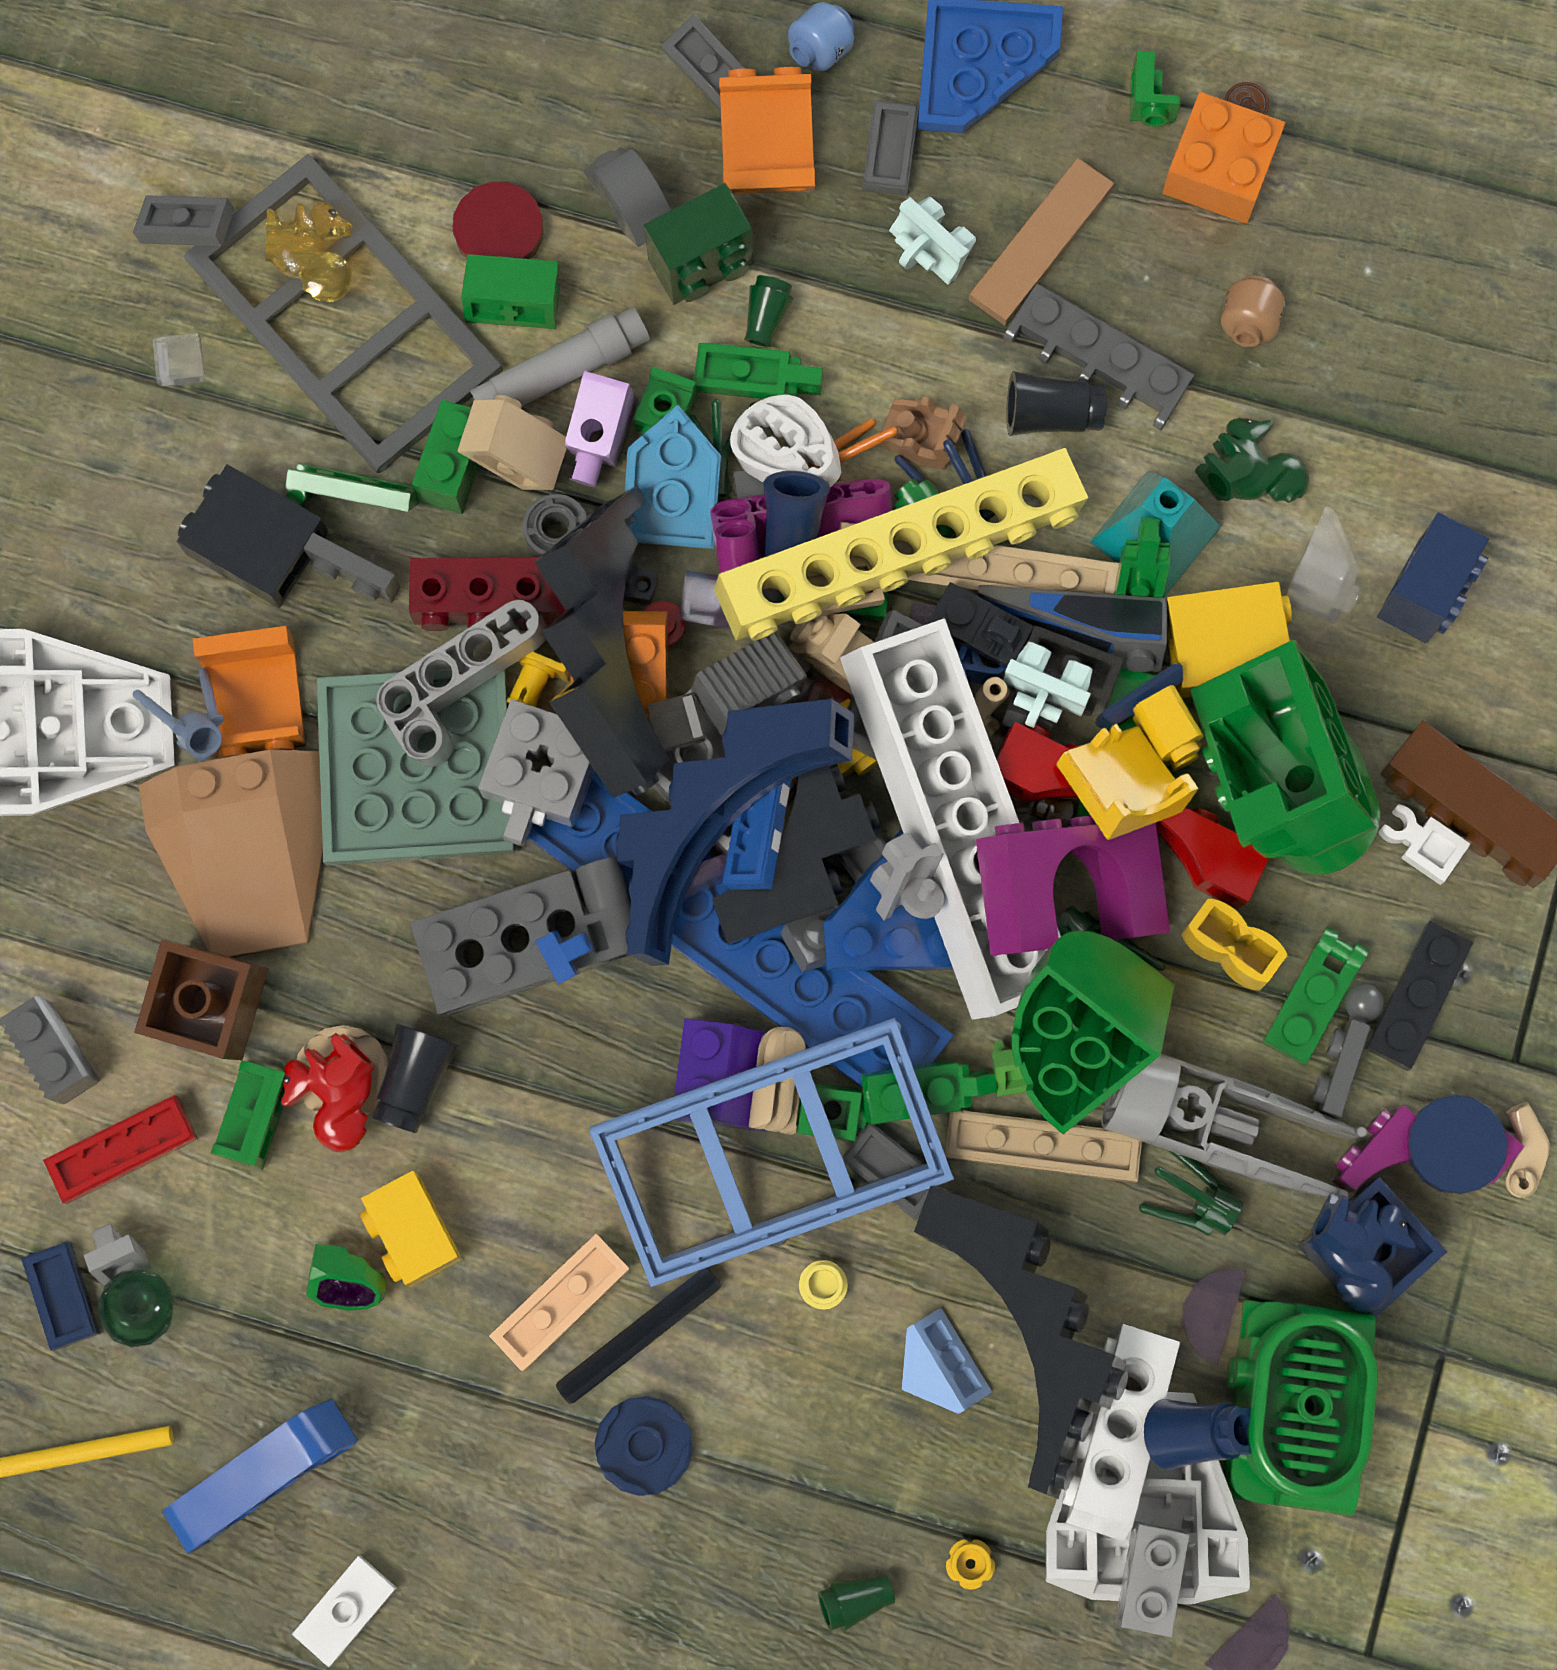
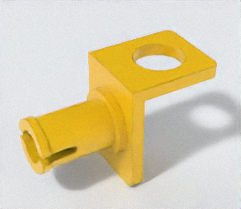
M531 652L518 661L523 668L506 702L509 705L512 699L536 707L548 678L556 677L569 683L571 676L562 662L559 663Z

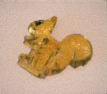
M319 202L313 207L311 218L307 217L303 205L297 204L296 215L292 222L280 221L275 210L267 209L265 261L271 262L286 276L301 279L302 289L310 293L313 299L325 302L337 301L350 290L352 269L348 262L338 254L323 251V242L328 239L350 237L352 234L350 231L352 224L343 220L332 206L324 202Z

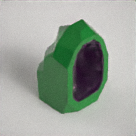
M315 1244L306 1297L322 1307L347 1311L369 1309L384 1300L387 1282L383 1277V1273L371 1268L363 1257L348 1254L343 1246Z

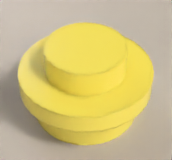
M827 1260L816 1261L808 1265L803 1270L799 1280V1290L804 1301L811 1307L820 1310L831 1309L837 1306L844 1299L848 1287L844 1271L837 1264Z

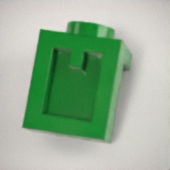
M1153 51L1136 52L1131 69L1129 121H1141L1146 126L1159 127L1175 122L1180 108V96L1160 94L1162 69H1155V52Z

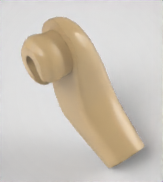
M998 677L987 679L974 697L988 738L1000 728L999 721L993 718L991 714L1010 694L1006 683Z
M1528 1102L1516 1105L1506 1111L1517 1140L1525 1146L1511 1162L1505 1177L1507 1190L1518 1198L1528 1197L1537 1190L1550 1151L1549 1139Z

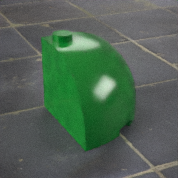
M1089 931L1066 933L1043 954L1024 985L1016 1009L1012 1031L1015 1067L1019 1066L1022 1077L1027 1084L1026 1093L1044 1118L1063 1135L1161 1055L1174 990L1173 983L1131 950L1106 936Z

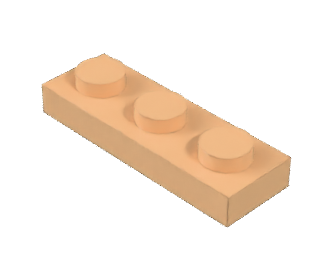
M595 1234L489 1337L522 1372H525L631 1269L598 1234Z

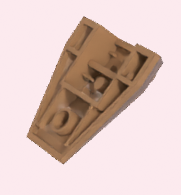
M270 749L176 766L139 785L145 830L208 951L233 958L309 943L323 861L319 751Z

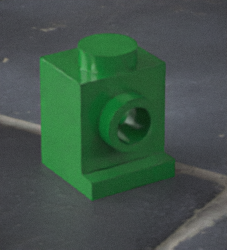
M652 366L649 381L633 419L635 431L640 433V437L677 405L689 417L697 400L696 381ZM660 402L671 406L668 411L660 412L655 409V405Z
M815 1083L823 1106L828 1101L839 1103L840 1110L838 1114L834 1117H827L835 1139L855 1141L857 1129L864 1130L866 1126L864 1100H861V1091L858 1088ZM800 1099L796 1132L797 1134L814 1136Z

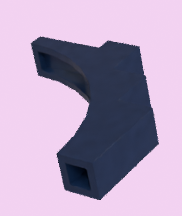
M833 699L728 711L727 728L722 737L725 758L674 763L673 781L669 786L671 810L620 815V829L616 837L617 862L633 869V877L629 882V895L631 898L630 921L625 933L628 946L627 955L651 966L669 965L674 928L684 897L704 857L726 828L751 804L785 781L819 767L852 761L854 713Z

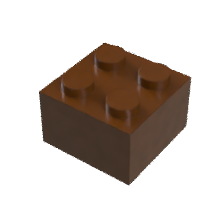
M161 939L134 1033L221 1059L242 1061L269 968L186 944Z

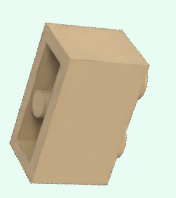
M496 395L495 399L474 400L457 452L522 490H553L567 449L565 446L566 436L553 429L554 423L552 421L523 411L521 409L522 404L514 398Z

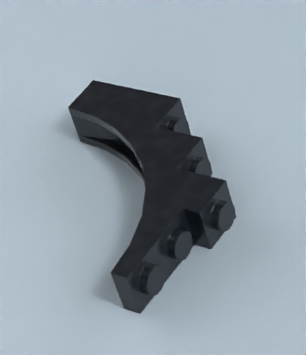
M930 1186L914 1232L927 1241L957 1254L977 1269L1002 1297L1020 1328L1034 1367L1039 1402L1037 1451L1028 1488L1059 1499L1061 1490L1066 1491L1069 1488L1075 1475L1076 1462L1072 1459L1078 1441L1084 1442L1091 1429L1093 1414L1089 1412L1090 1406L1095 1404L1110 1410L1113 1400H1119L1122 1397L1128 1380V1372L1124 1371L1126 1361L1114 1354L1072 1340L1075 1332L1080 1333L1087 1321L1089 1305L1085 1302L1088 1295L1076 1287L1035 1274L1037 1266L1042 1267L1048 1257L1051 1240L1047 1237L1050 1230L1037 1221Z

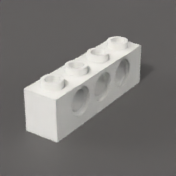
M1125 1324L1122 1325L1116 1339L1107 1337L1103 1351L1114 1354L1126 1361L1124 1371L1128 1372V1377H1132L1139 1382L1142 1391L1134 1393L1125 1389L1119 1400H1113L1110 1410L1091 1404L1089 1412L1095 1413L1093 1424L1085 1441H1078L1074 1456L1083 1459L1079 1476L1074 1475L1069 1488L1064 1491L1062 1504L1070 1506L1066 1523L1121 1541L1126 1539L1133 1527L1150 1461L1144 1441L1145 1418L1154 1403L1166 1399L1180 1345L1179 1341ZM1119 1422L1125 1425L1130 1433V1437L1124 1439L1115 1437L1109 1431L1107 1423ZM1095 1469H1110L1116 1475L1118 1484H1103L1096 1477Z

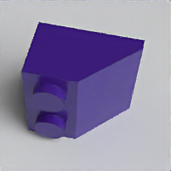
M684 1018L674 1096L755 1068L759 1044L765 1032L733 1024ZM753 1091L708 1107L714 1126L769 1132L765 1129L749 1127ZM690 1114L674 1119V1121L693 1123Z

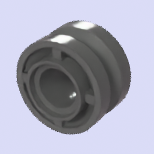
M549 494L540 497L529 506L524 515L522 526L528 549L533 557H541L587 518L584 509L576 500L562 494ZM554 523H563L569 527L567 533L557 539L547 537L545 531Z

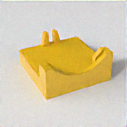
M1115 724L1109 732L1106 728H1103L1090 743L1065 751L1056 764L1107 840L1182 813L1199 789L1189 774L1182 775L1177 779L1173 777L1139 726L1121 731L1119 726Z

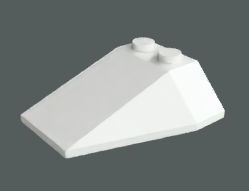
M0 629V816H32L173 768L175 766L173 731L141 705L132 695L133 691L138 689L172 715L170 675L26 629Z
M1128 1390V1391L1134 1392V1393H1136V1392H1141V1391ZM1167 1392L1166 1399L1197 1403L1193 1393ZM1119 1422L1107 1423L1109 1431L1115 1437L1122 1439L1130 1437V1433L1125 1425ZM1073 1456L1072 1460L1076 1462L1075 1476H1079L1083 1459ZM1150 1457L1134 1521L1181 1530L1189 1534L1178 1604H1195L1249 1591L1248 1537L1219 1460L1191 1464L1175 1470H1164L1157 1466ZM1095 1469L1096 1477L1103 1484H1118L1116 1475L1110 1469ZM1061 1490L1046 1530V1582L1091 1600L1119 1601L1131 1530L1126 1539L1121 1541L1066 1523L1070 1506L1062 1504L1065 1490Z

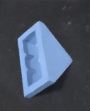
M939 1308L907 1328L902 1390L959 1414L991 1394L992 1391L942 1308Z

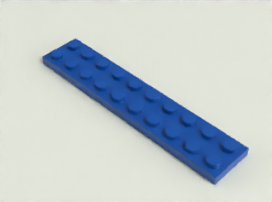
M594 771L574 826L570 827L546 819L543 827L536 824L532 825L527 839L567 869L574 871L583 865L618 856L616 837L620 829V815L652 811L628 793L613 798L596 771ZM707 853L685 894L674 928L672 941L674 949L777 1026L790 1027L798 1031L804 1039L807 1048L895 1017L896 1021L901 1025L900 1033L912 1065L929 1064L936 1061L953 1038V1034L867 970H827V965L802 973L780 934L784 926L728 946L712 902L713 897L730 890L722 885L725 865ZM622 864L629 886V882L633 877V869ZM884 1045L830 1063L832 1067L862 1089L861 1074L892 1069Z

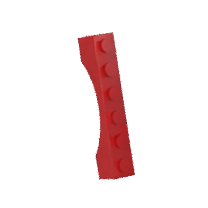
M1015 722L1007 731L995 756L1009 795L1024 803L1047 798L1079 799L1056 765L1065 751L1079 746L1074 744L1063 746L1049 739V733L1040 726L1035 725L1032 728L1025 725V722L1023 725ZM1185 807L1182 813L1156 822L1157 835L1170 847L1182 863L1195 889L1235 909L1249 902L1269 858L1259 854L1252 844L1243 847L1239 842L1236 830L1233 832L1218 824L1219 819L1214 814L1203 809L1194 808L1190 810Z

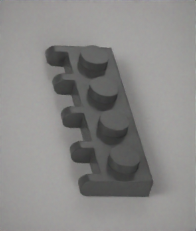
M1037 283L1003 336L1004 340L1012 343L1020 331L1045 346L1038 358L1040 361L1047 364L1054 352L1084 368L1078 381H1087L1089 383L1093 375H1096L1122 390L1124 393L1117 405L1125 410L1134 397L1160 412L1153 424L1159 430H1162L1194 378L1193 373Z

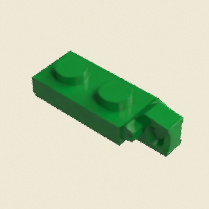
M701 342L698 344L694 381H696L697 392L758 399H765L776 395L797 397V393L821 395L823 368L801 366V358L790 356V351Z
M1141 518L1138 539L1126 540L1125 546H1122L1114 595L1163 598L1170 567L1169 542H1160V519Z
M949 1060L913 1066L930 1115L962 1111L961 1108L972 1107L971 1096L997 1093L995 1073H988L985 1069L969 1072V1064L966 1062L956 1063ZM893 1069L861 1074L865 1122L873 1125L911 1119Z

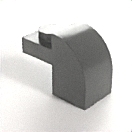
M620 147L615 151L605 152L596 159L594 164L583 170L590 185L607 200L621 231L638 247L646 243L644 224L671 211L653 175L632 148L625 151Z

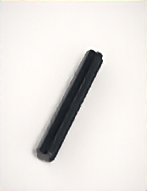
M709 1268L701 1269L560 1379L556 1384L558 1392L567 1403H575L716 1293L721 1287L720 1281Z

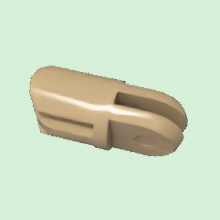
M790 1027L770 1029L761 1038L756 1067L805 1050V1041L801 1034ZM792 1077L753 1091L749 1127L789 1135L796 1133L800 1097Z

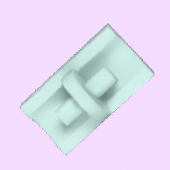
M909 197L901 203L899 216L889 230L896 237L895 242L905 250L900 257L899 263L906 270L919 263L928 272L932 270L949 285L957 278L976 242V237L965 227L959 226L949 233L941 225L945 216L943 207L932 197H928L919 203H916Z
M1028 642L1018 655L1017 660H1010L1003 679L1007 685L1036 697L1033 698L1018 691L1014 700V705L1030 711L1025 725L1034 728L1039 716L1055 723L1058 722L1062 710L1045 702L1081 717L1091 695L1087 690L1090 684L1092 669L1079 662L1069 660L1061 679L1054 678L1043 673L1051 652L1042 646Z

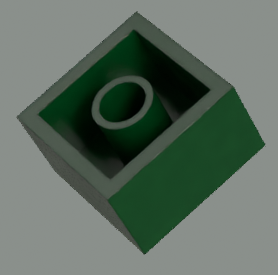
M726 183L644 224L648 261L673 305L683 300L692 302L701 298L709 291L710 286L724 279L726 281L736 280L749 270V266L754 264L752 227Z

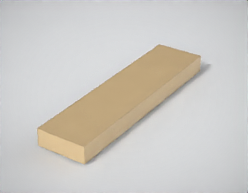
M956 1111L949 1113L945 1156L947 1159L1136 1183L1138 1182L1142 1141L1107 1129L1079 1125L1073 1126L1063 1135L1048 1121L970 1111Z

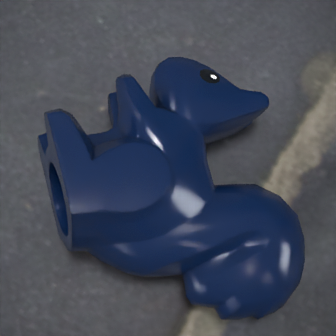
M1330 1194L1311 1230L1312 1239L1319 1244L1323 1259L1328 1267L1341 1276L1336 1286L1342 1294L1341 1300L1350 1306L1353 1311L1359 1313L1375 1312L1388 1301L1393 1290L1392 1277L1388 1269L1375 1259L1378 1249L1383 1243L1398 1248L1414 1249L1415 1242L1409 1237L1405 1218L1397 1206L1388 1204L1377 1212L1378 1203L1376 1201L1364 1200L1357 1213L1349 1210L1350 1201L1348 1197L1340 1195L1338 1198V1196Z

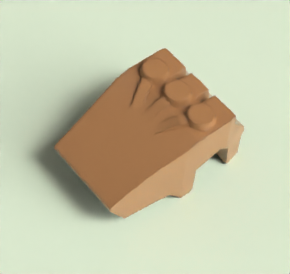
M922 397L919 401L894 399L882 431L890 427H896L897 434L878 445L919 465L946 470L950 457L943 443L945 440H950L954 447L956 446L967 416L959 406L951 404L948 411L936 407L931 399L927 397Z

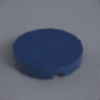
M1452 1095L1432 1101L1417 1112L1408 1128L1407 1134L1408 1157L1412 1168L1423 1182L1439 1192L1463 1194L1479 1190L1497 1177L1506 1160L1508 1142L1503 1124L1490 1107L1475 1098Z
M650 1396L629 1398L612 1407L600 1422L594 1442L597 1462L605 1478L620 1491L637 1496L659 1494L675 1485L688 1469L693 1452L691 1429L682 1413L667 1401Z

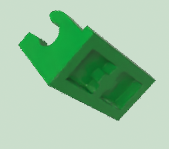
M467 254L461 294L465 322L556 329L560 284H557L559 261Z
M242 1060L216 1142L213 1144L210 1154L263 1170L284 1107L281 1104V1100L285 1093L283 1081L285 1072Z

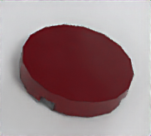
M489 182L473 188L460 200L453 214L452 232L460 253L466 259L467 254L531 259L536 255L543 240V218L536 200L525 189L509 182Z

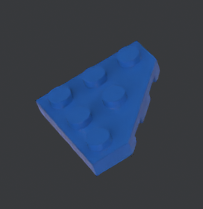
M928 0L918 130L953 133L965 132L1059 56L1063 6L983 0Z
M900 829L893 839L903 835V830ZM883 854L870 865L851 888L852 892L823 922L827 970H954L935 917L928 919L914 917L901 905L894 910L890 918L884 921L876 911L882 895L870 879L873 872L880 865L888 862Z

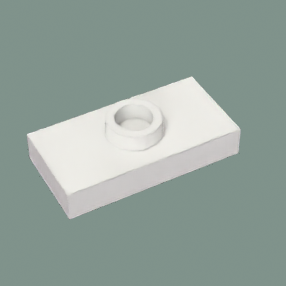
M360 1555L292 1635L324 1664L331 1667L395 1592L397 1587Z

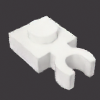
M1398 804L1392 813L1403 821V830L1395 831L1390 826L1384 824L1378 831L1379 835L1389 843L1397 844L1402 842L1408 846L1401 858L1439 885L1443 884L1470 846V843L1432 817L1426 821L1423 827L1416 823V817L1412 810Z

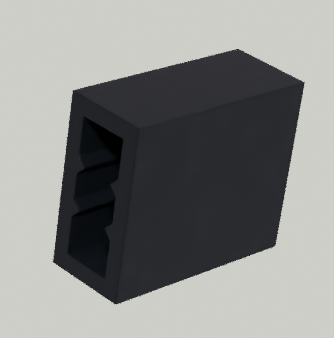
M226 464L221 474H214L206 484L203 492L204 500L196 512H190L182 521L178 530L179 538L177 543L187 556L280 609L310 562L303 548L311 534L315 533L325 538L329 531L319 516Z

